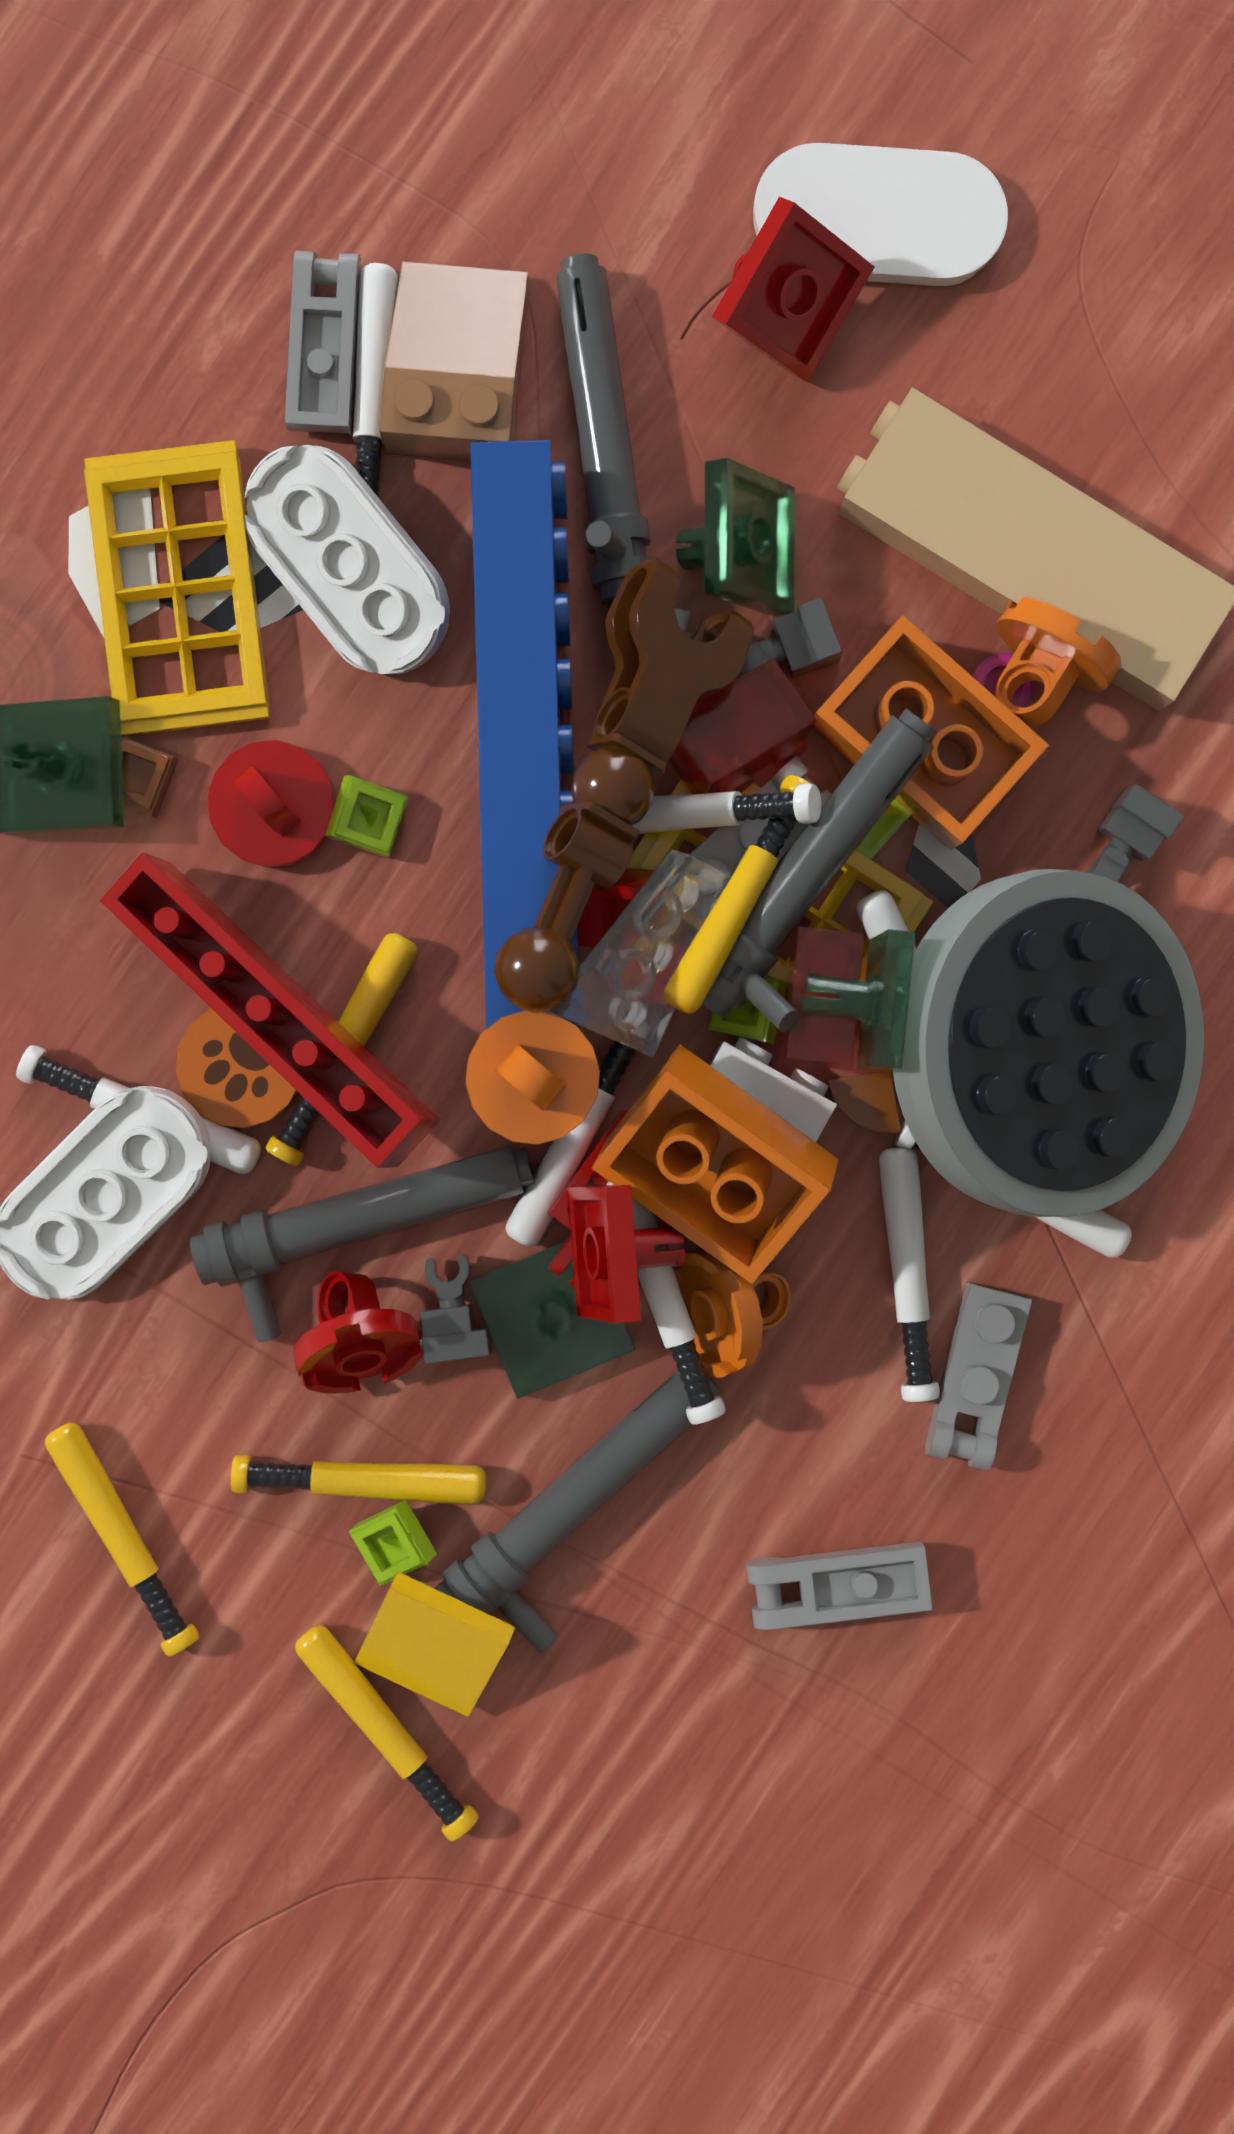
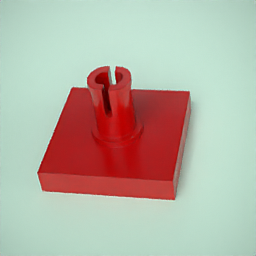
M779 196L749 251L743 254L736 262L733 269V280L713 313L712 318L787 372L808 383L875 266L795 202Z
M631 1185L568 1187L577 1317L614 1324L641 1321L638 1269L683 1266L685 1262V1249L654 1250V1246L685 1243L684 1235L672 1226L635 1230Z

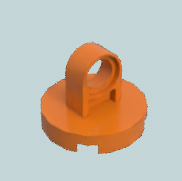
M1022 597L1017 605L1011 600L996 623L999 636L1015 652L999 677L996 685V698L1027 726L1034 727L1050 720L1059 709L1072 686L1098 692L1107 689L1121 668L1122 663L1119 653L1102 635L1096 644L1092 645L1087 639L1077 633L1076 630L1082 621L1074 615L1049 603L1029 597ZM1029 681H1039L1044 684V693L1037 703L1023 708L1012 704L1014 692L1020 685Z
M525 1010L501 1017L481 1033L468 1056L465 1083L472 1108L490 1130L512 1142L539 1145L565 1137L586 1119L597 1099L600 1070L593 1046L576 1025L554 1013H533Z
M702 1248L686 1252L683 1266L675 1269L674 1273L697 1335L694 1338L696 1351L700 1356L699 1359L704 1367L703 1370L708 1377L718 1378L742 1372L755 1363L762 1347L763 1331L778 1325L787 1315L791 1303L789 1284L783 1276L764 1270L755 1282L751 1284ZM764 1281L767 1285L768 1297L764 1307L760 1310L754 1288Z

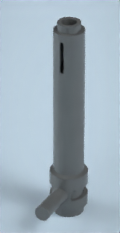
M584 253L571 255L561 261V271L557 273L556 282L590 523L585 527L587 549L591 554H595L596 564L590 569L594 590L600 591L601 603L611 606L622 581L630 569L643 560L650 558L646 557L645 546L649 545L651 540L648 519L640 514L607 273L604 266L599 265L596 255Z
M907 708L899 718L894 715L890 717L822 806L818 821L806 827L777 865L718 977L703 1001V1006L721 1017H726L733 1007L741 1009L745 1002L749 1000L781 1032H788L798 1024L800 1013L764 979L778 961L775 953L934 749L930 742L938 733L936 730Z
M511 1145L272 1214H268L264 1209L241 1216L240 1223L230 1226L225 1221L206 1225L204 1233L191 1236V1253L197 1274L203 1285L206 1286L218 1282L219 1286L225 1287L239 1283L257 1341L266 1342L279 1337L282 1333L264 1275L281 1271L283 1263L524 1194L525 1187L535 1183L525 1148L513 1151Z
M677 1370L500 1530L496 1533L488 1531L471 1546L473 1552L471 1556L465 1561L456 1559L442 1572L444 1580L435 1589L489 1615L498 1608L539 1652L549 1648L555 1641L557 1633L519 1595L517 1590L530 1580L528 1572L693 1425L689 1422L686 1415V1409L690 1406V1402L687 1397L688 1394L684 1389V1383L680 1379V1372ZM707 1376V1381L710 1383L711 1392H713L714 1396H716L721 1390L715 1384V1382Z

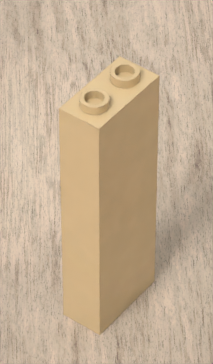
M911 388L901 406L890 400L870 433L871 436L879 440L867 460L859 455L854 457L836 488L846 494L838 514L1001 615L1011 600L1017 605L1022 597H1029L1049 603L1074 615L1082 621L1076 630L1077 633L1087 639L1092 645H1095L1102 635L1121 656L1122 666L1111 683L1156 711H1160L1175 701L1233 607L1234 586L915 388Z

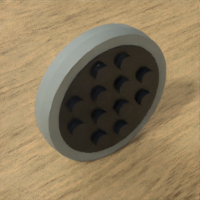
M1032 870L998 878L977 887L957 900L934 922L918 945L903 977L895 1005L891 1041L892 1070L897 1097L908 1128L921 1152L949 1183L964 1194L982 1203L1014 1214L1031 1217H1071L1104 1209L1137 1190L1157 1171L1178 1142L1195 1103L1203 1065L1204 1022L1195 975L1182 945L1164 918L1139 894L1123 884L1103 876L1070 870Z

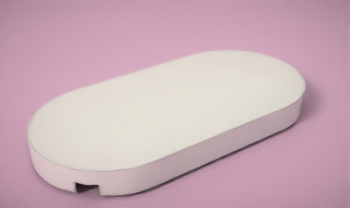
M832 143L803 144L791 148L778 156L767 167L759 181L753 207V223L756 236L780 196L795 202L875 266L867 281L927 286H951L960 284L973 277L997 253L1005 236L1008 222L1007 202L1000 183L987 167L974 158L948 151Z
M313 445L281 447L261 460L253 470L245 491L244 498H248L246 506L248 515H244L246 533L260 557L335 650L354 667L379 674L405 673L427 662L436 653L447 632L450 605L446 587L435 567L356 469L338 453Z
M152 1086L129 1088L100 1103L9 1194L0 1207V1265L12 1282L32 1296L48 1300L52 1297L57 1299L67 1298L66 1300L89 1294L108 1280L197 1192L204 1182L211 1161V1142L206 1125L195 1108L176 1093Z

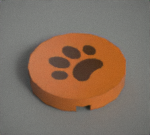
M211 1008L189 1025L178 1046L176 1075L183 1096L199 1115L220 1126L249 1128L272 1121L292 1105L298 1093Z

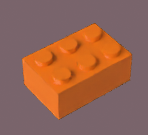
M902 615L818 709L809 726L853 765L858 761L890 717L894 715L899 718L906 708L936 730L938 733L930 742L934 749L895 799L912 813L911 816L951 851L967 839L1045 751L1049 744Z
M679 1044L607 1138L591 1169L614 1185H631L632 1198L753 1284L830 1192L839 1159Z

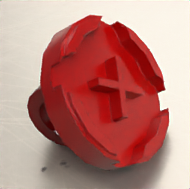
M279 740L252 742L231 753L214 773L207 796L210 823L220 842L241 860L266 868L293 866L314 855L328 838L325 834L336 803L334 786L320 762L301 747Z

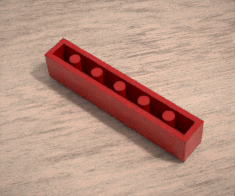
M142 852L101 898L100 902L376 1168L399 1167L440 1121L421 1100L171 862Z

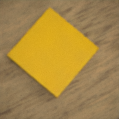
M397 1572L354 1663L469 1717L505 1652L515 1627L405 1574Z

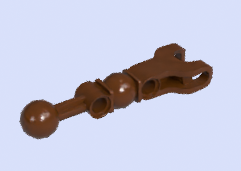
M656 556L647 558L630 569L622 581L605 619L606 636L614 656L615 671L593 726V736L587 744V748L593 752L586 756L573 772L570 792L574 803L561 805L559 816L551 825L544 841V857L559 866L534 926L524 928L510 936L497 952L494 975L499 991L515 1007L533 1013L550 1011L565 1003L577 988L581 967L575 947L570 942L593 887L602 891L609 889L624 874L633 853V842L639 835V830L632 825L641 821L652 807L655 792V783L652 775L665 772L666 763L675 752L700 695L706 691L723 688L737 679L753 639L754 627L752 623L735 610L711 615L703 620L696 633L690 639L679 626L675 613V604L681 579L676 570Z

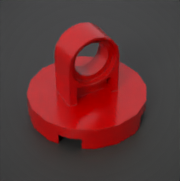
M333 1271L326 1276L318 1292L317 1310L320 1324L303 1334L293 1347L296 1371L298 1376H302L304 1387L308 1390L325 1394L361 1391L359 1379L371 1377L382 1373L384 1384L393 1381L413 1369L424 1354L419 1323L409 1313L395 1309H381L373 1281L367 1275ZM348 1292V1305L345 1311V1300Z

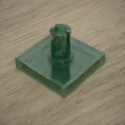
M729 458L706 461L705 527L685 528L677 533L676 543L680 545L691 543V547L676 549L678 563L685 570H694L704 566V594L772 617L793 613L795 487Z
M104 696L0 705V834L17 835L124 827L120 700Z
M887 929L869 939L865 980L822 976L809 972L806 974L804 992L835 995L836 999L809 996L803 998V1016L819 1015L861 1020L856 1069L875 1071L902 1069L916 932Z
M566 1240L469 1280L517 1399L635 1351L625 1323L614 1324L577 1317L575 1288L568 1284L574 1274L573 1258L567 1269L559 1276L548 1269L549 1264Z

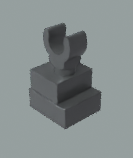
M822 597L797 606V611L773 620V631L776 638L766 639L750 645L738 679L739 682L750 679L778 666L782 662L786 663L791 679L838 663L842 650Z
M1138 784L1123 788L1110 807V812L1096 830L1111 842L1102 850L1086 873L1103 876L1118 882L1130 862V857L1133 856L1139 861L1150 859L1164 839L1170 838L1184 816Z
M466 1254L458 1256L459 1274L452 1281L440 1278L434 1258L427 1259L425 1263L426 1278L437 1289L440 1303L439 1308L425 1309L420 1312L425 1364L488 1356L492 1353L490 1327L475 1328L472 1303L465 1304L464 1284L467 1282L471 1272V1264Z

